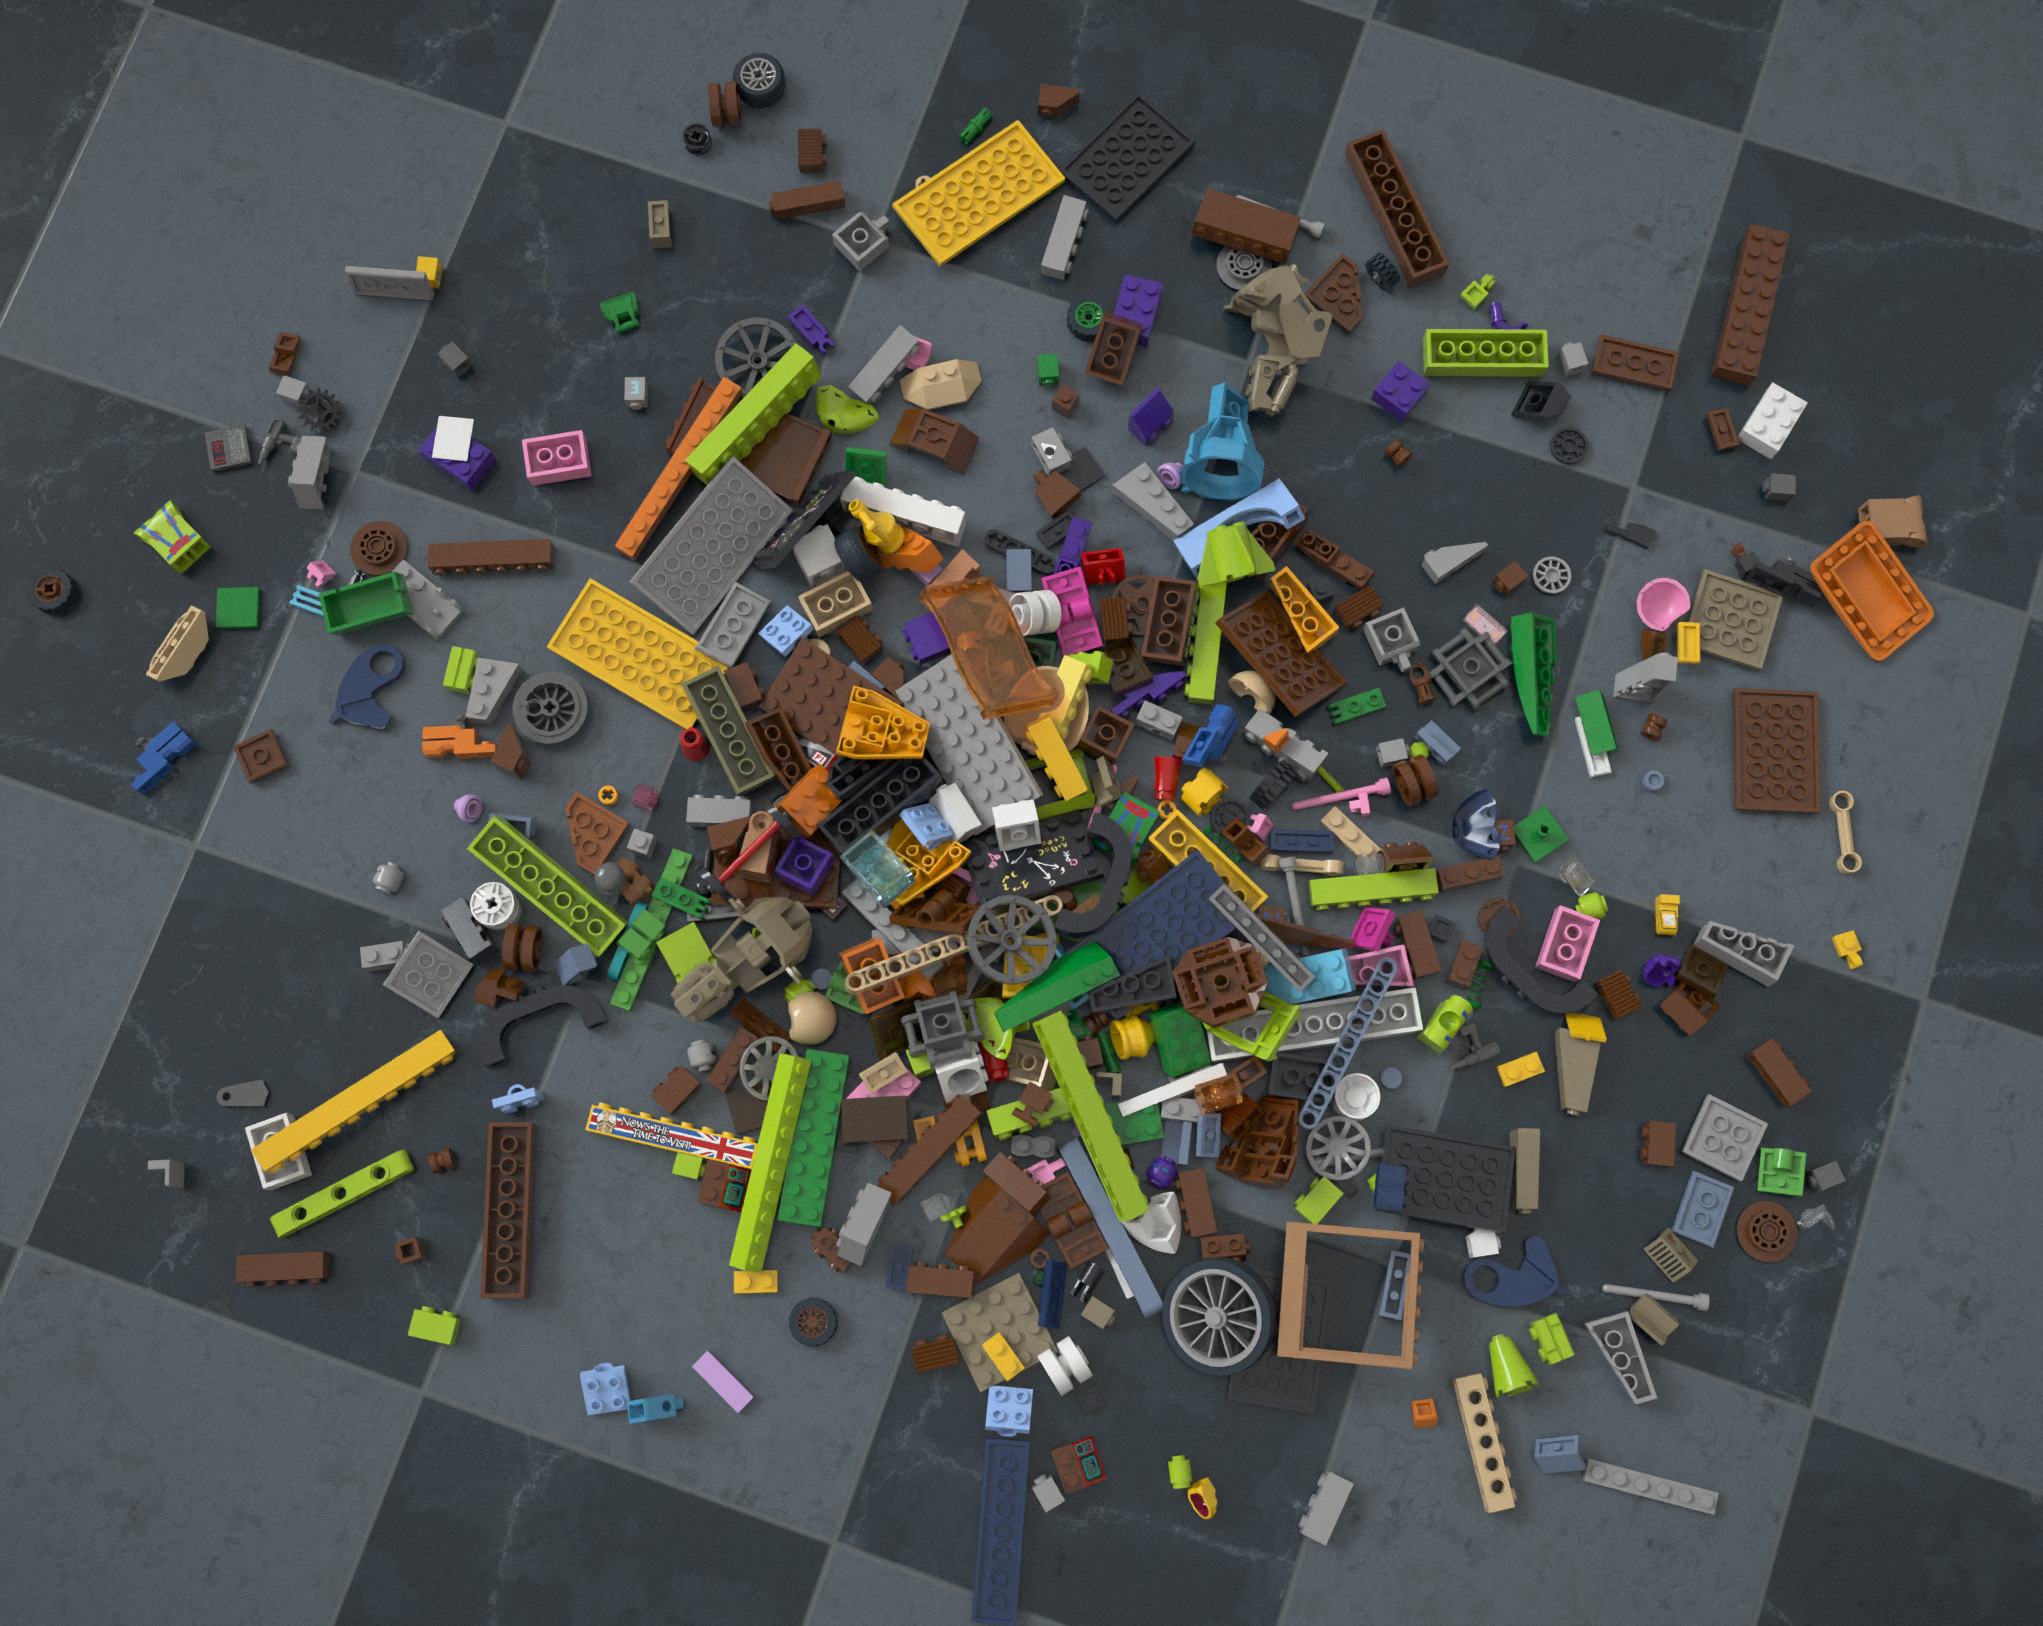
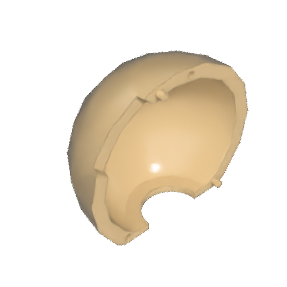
M1256 671L1240 672L1228 680L1230 688L1238 696L1251 695L1254 697L1256 702L1254 708L1256 710L1261 709L1267 714L1271 713L1275 706L1276 694Z
M806 992L790 1001L788 1009L792 1023L791 1029H789L791 1040L801 1045L814 1046L823 1043L832 1035L837 1023V1013L828 997L819 992Z

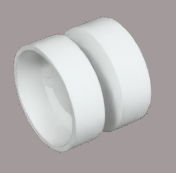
M1050 590L1014 594L1008 605L1010 626L1019 636L1056 631L1061 621V606L1057 596Z
M1360 1073L1347 1075L1340 1080L1334 1092L1332 1108L1338 1116L1348 1117L1357 1122L1364 1120L1378 1108L1380 1090L1376 1082L1367 1075Z
M1069 1336L1057 1343L1061 1354L1058 1358L1051 1349H1047L1037 1356L1061 1396L1073 1389V1384L1069 1377L1072 1374L1080 1383L1093 1376L1087 1366L1089 1364L1080 1347L1074 1345Z

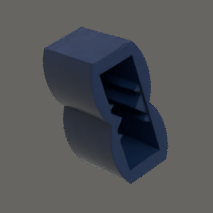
M1386 1164L1377 1165L1373 1209L1399 1213L1402 1211V1208L1406 1207L1407 1195H1404V1186H1408L1409 1173H1406V1167Z

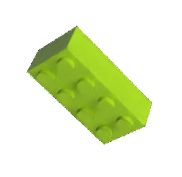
M1061 1088L1049 1091L1052 1093L1051 1099L1054 1102L1048 1112L1044 1111L1042 1115L1036 1111L1032 1113L1031 1116L1038 1119L1036 1126L1040 1125V1128H1045L1053 1125V1121L1058 1119L1061 1122L1073 1119ZM1016 1101L987 1110L994 1139L999 1138L1000 1141L1012 1138V1134L1020 1132V1135L1032 1132L1033 1126L1012 1115L1015 1107L1024 1111L1025 1105Z

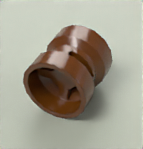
M1400 439L1395 440L1384 452L1388 457L1394 459V464L1397 467L1402 466L1413 455L1409 449L1404 447V443Z
M1648 714L1646 726L1642 727L1640 734L1651 741H1660L1662 737L1661 731L1666 727L1668 721L1660 715Z
M1091 1013L1089 1016L1085 1015L1082 1018V1021L1090 1029L1093 1036L1099 1032L1102 1026L1105 1027L1110 1023L1104 1013Z
M450 1147L444 1148L439 1153L432 1152L428 1154L429 1165L434 1174L440 1173L443 1168L452 1169L456 1167L455 1157Z

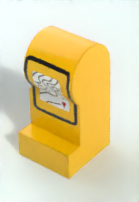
M1660 894L1655 898L1657 934L1676 935L1678 929V905L1680 904L1679 895Z

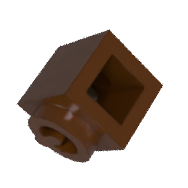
M1154 850L1141 852L1138 855V860L1133 864L1139 881L1150 884L1157 882L1170 869L1164 854Z

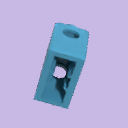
M673 1394L627 1401L629 1424L676 1416V1411L683 1410V1400L681 1397L674 1398Z

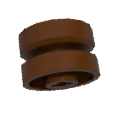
M736 81L725 83L724 95L719 82L708 84L709 109L713 127L724 126L725 114L730 126H741V98L736 89Z
M1422 754L1411 757L1409 764L1405 761L1393 764V777L1397 789L1407 806L1412 807L1419 804L1422 797L1429 800L1438 796V785L1435 775L1427 759Z
M508 924L502 948L504 969L516 971L521 966L527 972L537 971L543 946V933L540 926L528 925L524 930L521 924Z

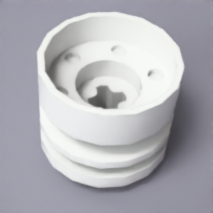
M490 882L483 884L473 893L470 902L471 912L475 919L490 930L505 931L508 924H516L520 919L522 911L521 902L517 895L502 883ZM497 903V907H491L490 904Z

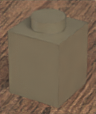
M1092 1296L1081 1316L1099 1328L1104 1329L1105 1326L1109 1328L1114 1321L1115 1316L1112 1314L1115 1310Z

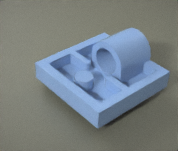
M787 605L758 634L786 657L792 650H795L802 637L808 640L806 636L814 630V627Z
M931 803L903 809L899 814L920 843L926 846L929 851L937 848L943 841L950 840L954 835L949 825L942 819Z
M517 1084L510 1087L508 1095L493 1099L492 1103L495 1109L510 1114L517 1112L518 1108L526 1106V1108L538 1106L539 1101L544 1100L542 1091L536 1088L527 1089Z
M601 1363L596 1365L593 1370L580 1373L587 1415L627 1409V1401H631L624 1365L613 1367L611 1363Z
M994 1385L989 1387L985 1430L997 1431L999 1435L1005 1437H1013L1017 1433L1029 1434L1033 1389Z

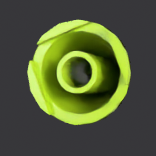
M1504 1334L1492 1337L1489 1349L1496 1397L1500 1399L1503 1398L1502 1394L1507 1393L1508 1397L1526 1392L1532 1389L1531 1384L1538 1386L1536 1377L1511 1338L1505 1337Z

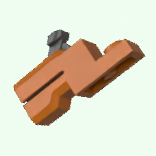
M458 715L451 725L423 727L422 739L425 740L422 741V751L426 758H444L448 753H454L458 759L493 757L497 745L491 741H483L479 744V733L475 729H466L465 723L468 721L466 715Z

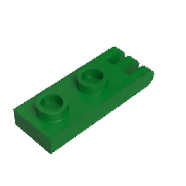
M1376 688L1327 705L1328 710L1337 709L1330 713L1331 718L1340 717L1332 721L1334 725L1385 709L1386 704L1380 688Z
M660 877L651 895L653 898L701 920L705 916L698 913V910L703 912L708 910L707 907L701 905L702 902L708 905L711 904V900Z

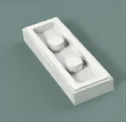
M1581 716L1576 717L1574 720L1590 778L1610 774L1612 771L1607 752L1595 756L1591 754Z

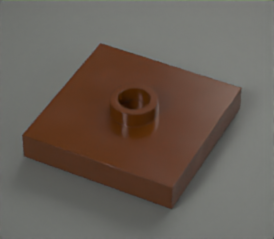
M272 729L233 746L250 784L289 767Z

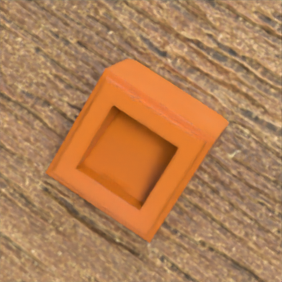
M1286 728L1263 737L1265 745L1276 753L1290 739Z
M1433 1399L1411 1401L1415 1428L1437 1425L1438 1418Z

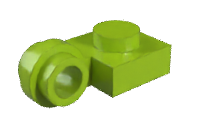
M1486 274L1479 282L1481 285L1474 280L1460 294V298L1475 310L1489 295L1485 289L1489 291L1496 284L1495 277Z

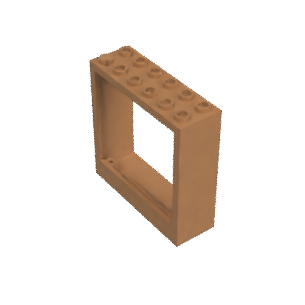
M1287 1222L1277 1356L1412 1369V1365H1417V1351H1413L1414 1342H1418L1419 1329L1415 1328V1320L1420 1318V1306H1416V1297H1421V1283H1417V1277L1422 1275L1423 1261H1418L1419 1253H1423L1424 1239L1420 1238V1233ZM1307 1231L1411 1241L1410 1272L1406 1275L1401 1357L1303 1347L1308 1265L1305 1263Z

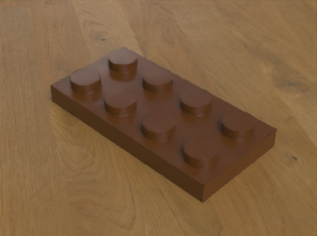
M1601 334L1598 339L1591 374L1670 392L1679 352Z

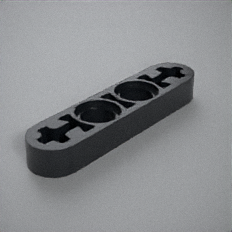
M992 529L985 534V544L989 549L1007 557L1006 546L1008 544H1015L1017 549H1031V553L1035 555V560L1031 562V569L1044 576L1054 574L1057 562L1052 556L999 530ZM994 536H997V540L999 542L994 541L993 543H990L989 537L993 538ZM1039 557H1041V562L1044 564L1051 562L1052 568H1048L1047 570H1045L1044 565L1041 563H1039V565L1036 566Z

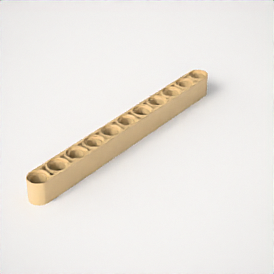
M1054 895L1035 901L1048 914L1050 919L1055 918L1063 906L1061 899ZM1054 903L1057 910L1050 911L1047 908V904ZM1024 907L1016 909L1015 919L1018 921V925L1014 926V930H1019L1031 919L1027 914L1028 909ZM1008 912L995 917L1005 931H1007ZM988 920L978 923L977 934L1000 937L998 933L992 934L989 932L988 927L991 924ZM1038 920L1033 926L1040 924L1041 921ZM967 931L964 934L953 933L852 972L846 978L845 989L851 995H858L968 952ZM953 940L957 941L960 945V948H950L949 942ZM976 941L977 948L989 944L987 942ZM931 948L938 949L940 956H931L929 950ZM917 956L920 959V963L913 965L910 963L909 958ZM891 964H898L901 970L897 973L892 972L889 969ZM876 971L880 974L881 978L879 980H872L869 977V973ZM857 979L860 981L861 986L852 988L849 985V981Z

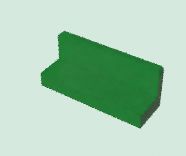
M1597 690L1577 696L1576 701L1591 754L1595 756L1605 752H1610L1611 754L1619 752L1603 692Z

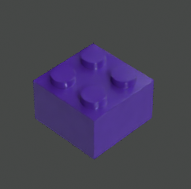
M1397 361L1375 388L1371 400L1404 422L1426 395L1430 383L1403 363Z
M793 838L774 871L777 879L814 897L835 861L832 853L803 838L799 842Z

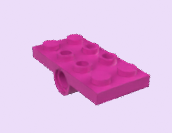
M1082 567L1041 578L1044 589L1052 591L1057 596L1061 606V621L1056 631L1063 656L1104 646Z

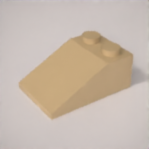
M1014 1037L1007 1056L1010 1076L1007 1081L1024 1086L1032 1082L1048 1092L1052 1091L1055 1086L1056 1077L1041 1043Z

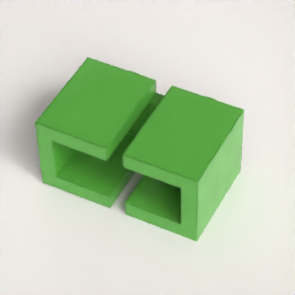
M642 910L630 926L647 939L645 940L636 931L629 928L623 933L616 944L634 959H638L640 956L644 958L651 949L649 945L652 940L658 941L663 935L664 931L662 929L665 925L647 910Z

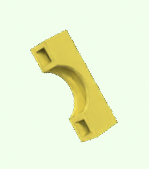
M1064 655L1057 672L1065 687L1064 699L1058 708L1051 712L1041 713L1039 716L1041 718L1049 713L1063 740L1068 735L1069 723L1076 715V706L1078 701H1081L1084 696L1083 689L1086 682L1091 679L1093 667L1067 655Z

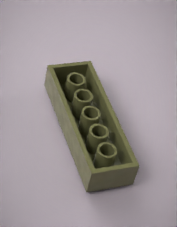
M720 667L712 668L681 683L682 689L736 796H742L775 780L773 771L763 760L745 724L747 720Z

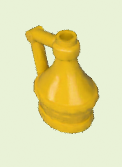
M857 499L849 504L851 514L862 522L864 538L868 544L877 546L881 552L891 554L901 547L904 542L905 533L902 527L896 524L895 518L891 513L885 511L872 512L867 509L865 503Z
M1158 1004L1134 1007L1125 1014V1018L1113 1020L1110 1023L1111 1040L1120 1059L1127 1060L1129 1057L1144 1058L1147 1055V1052L1156 1040L1151 1022H1147L1137 1017V1015L1149 1008L1152 1011L1159 1009Z

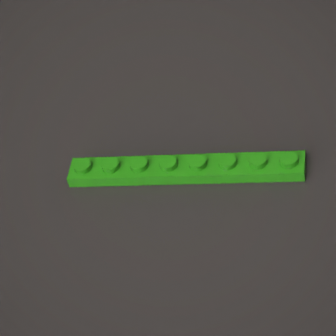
M673 848L662 878L682 887L693 855ZM653 898L648 912L666 926L673 906ZM652 940L649 945L651 949L644 958L640 956L638 959H634L629 955L611 999V1005L631 1012L658 946L657 941Z

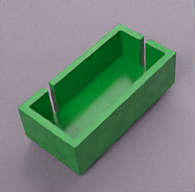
M391 572L339 588L340 590L333 589L318 594L328 634L337 636L414 614L410 597L405 595V593H408L404 574Z

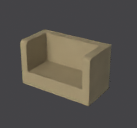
M668 200L648 201L649 236L653 248L673 247L670 237L669 220L671 209Z

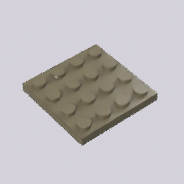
M1704 569L1688 618V622L1700 623V652L1760 671L1764 664L1783 597L1763 587Z
M1019 1273L975 1295L974 1298H969L942 1312L980 1392L1005 1380L1002 1373L982 1347V1344L998 1332L1003 1336L1025 1369L1040 1362L1037 1356L1047 1349H1051L1054 1354L1058 1352L1047 1328L1038 1326L1039 1312Z

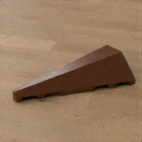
M1255 913L1286 946L1353 949V939L1340 938L1335 934H1331V936L1321 934V931L1317 929L1277 921L1276 918H1262L1260 914Z

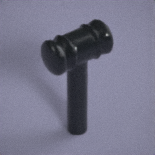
M705 850L703 866L711 872L713 851ZM701 877L695 884L697 894L709 899L712 897V893L705 887L708 883Z

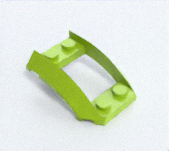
M1072 749L1069 753L1088 790L1068 801L1062 800L1037 807L1038 820L1078 809L1095 807V794L1092 793L1083 760L1085 754L1080 749ZM1038 757L1025 761L1029 770L1047 766L1045 761H1040Z
M1219 982L1217 986H1224L1226 982ZM1266 992L1260 1006L1273 1012L1255 1043L1221 1026L1212 1028L1205 1023L1203 1025L1207 1031L1232 1046L1266 1061L1278 1059L1275 1054L1294 1022L1299 1023L1301 1008L1298 1005L1294 1006L1286 1003L1285 1000Z

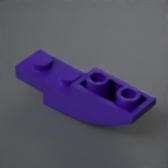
M1077 517L1072 518L1054 574L1079 567L1081 553L1085 551L1092 522Z
M1169 672L1153 676V683L1122 694L1124 701L1111 709V712L1125 719L1131 714L1130 710L1136 706L1140 708L1144 701H1148L1147 698H1149L1152 704L1156 701L1162 702L1169 696L1168 693L1171 690H1178L1185 684L1186 673Z

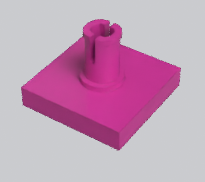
M1364 907L1350 939L1354 940L1353 948L1379 951L1382 943L1385 946L1391 945L1394 935L1387 931L1395 913L1387 909Z

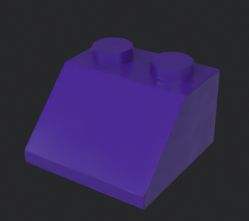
M1158 387L1129 414L1128 430L1144 445L1149 441L1153 442L1159 436V431L1163 427L1165 429L1168 428L1173 422L1174 411Z

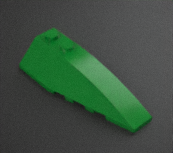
M1532 612L1512 616L1511 650L1521 703L1532 733L1542 737H1549L1551 711L1548 709V706L1553 701V694L1550 692L1551 683H1555V675L1552 674L1553 666L1557 664L1556 621L1553 618Z
M1094 941L1058 958L1040 976L1032 980L994 1012V1015L1002 1031L1006 1032L1117 978L1120 974L1111 956Z

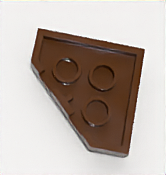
M1342 253L1308 289L1305 296L1319 311L1331 313L1332 321L1349 334L1362 320L1361 295L1358 281V265Z

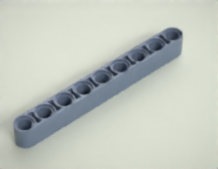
M1382 959L1376 965L1299 1114L1298 1123L1299 1127L1303 1130H1311L1319 1123L1397 971V964L1393 959ZM1382 964H1387L1390 966V974H1385L1382 972ZM1372 983L1380 984L1381 992H1374L1371 988ZM1363 1001L1371 1003V1011H1365L1362 1008ZM1353 1020H1359L1362 1023L1361 1030L1353 1028ZM1343 1039H1350L1353 1046L1351 1049L1343 1047ZM1338 1057L1343 1061L1342 1068H1336L1333 1065V1058ZM1323 1077H1331L1333 1086L1326 1087L1323 1084ZM1313 1096H1321L1323 1098V1105L1316 1106L1313 1103ZM1305 1114L1313 1117L1314 1122L1312 1125H1306L1303 1122Z
M1074 1137L1057 1146L1144 1317L1147 1320L1162 1312L1163 1302L1122 1223L1119 1222L1112 1204L1077 1137Z

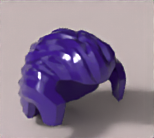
M1663 954L1653 956L1644 968L1646 982L1653 987H1661L1666 983L1669 986H1673L1676 982L1673 973L1681 967V961L1674 956Z

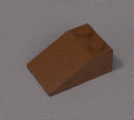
M1407 842L1405 846H1397L1396 843L1385 844L1379 851L1381 873L1427 869L1433 862V856L1424 844L1418 845L1417 842Z

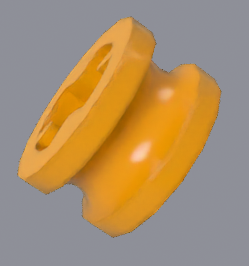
M609 785L602 787L598 793L600 801L607 806L614 805L619 798L615 788ZM605 792H614V794H611L613 798L611 800L608 798L604 800L603 797H606L604 795Z
M1170 800L1162 801L1158 806L1160 811L1159 817L1167 820L1176 811V805ZM1165 805L1170 806V810H1173L1172 813L1169 812V815H1165L1164 811L1161 810L1162 807L1165 808Z

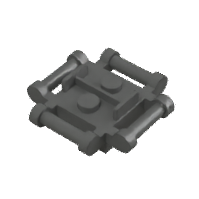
M1463 628L1459 631V635L1441 648H1436L1431 652L1440 665L1429 672V676L1445 692L1453 707L1467 698L1470 705L1477 710L1484 701L1501 689L1505 690L1509 687L1508 681L1501 672L1511 666L1512 662L1509 658H1505L1490 639L1491 635L1488 631L1477 638H1473L1469 631ZM1464 640L1467 642L1465 646L1447 659L1443 656ZM1481 643H1484V644H1485V646L1489 649V651L1492 653V655H1493V656L1496 658V660L1500 663L1499 665H1497V664L1494 662V660L1491 658V656H1490V655L1487 653V651L1483 648V646L1481 645ZM1444 670L1461 690V693L1456 695L1440 674ZM1492 678L1497 680V683L1477 697L1474 696L1473 692Z
M955 990L950 991L947 995L924 1001H920V999L915 1000L914 1004L917 1013L901 1018L902 1026L905 1027L910 1057L918 1058L922 1054L927 1053L930 1067L937 1066L936 1063L966 1056V1058L972 1057L969 1042H980L985 1039V1033L980 1027L976 1012V1001L968 999L958 1002ZM961 1011L968 1012L973 1031L966 1032ZM915 1023H920L924 1039L923 1044L918 1045L913 1026ZM963 1044L964 1048L958 1049V1045ZM938 1050V1053L941 1054L934 1055L933 1051Z

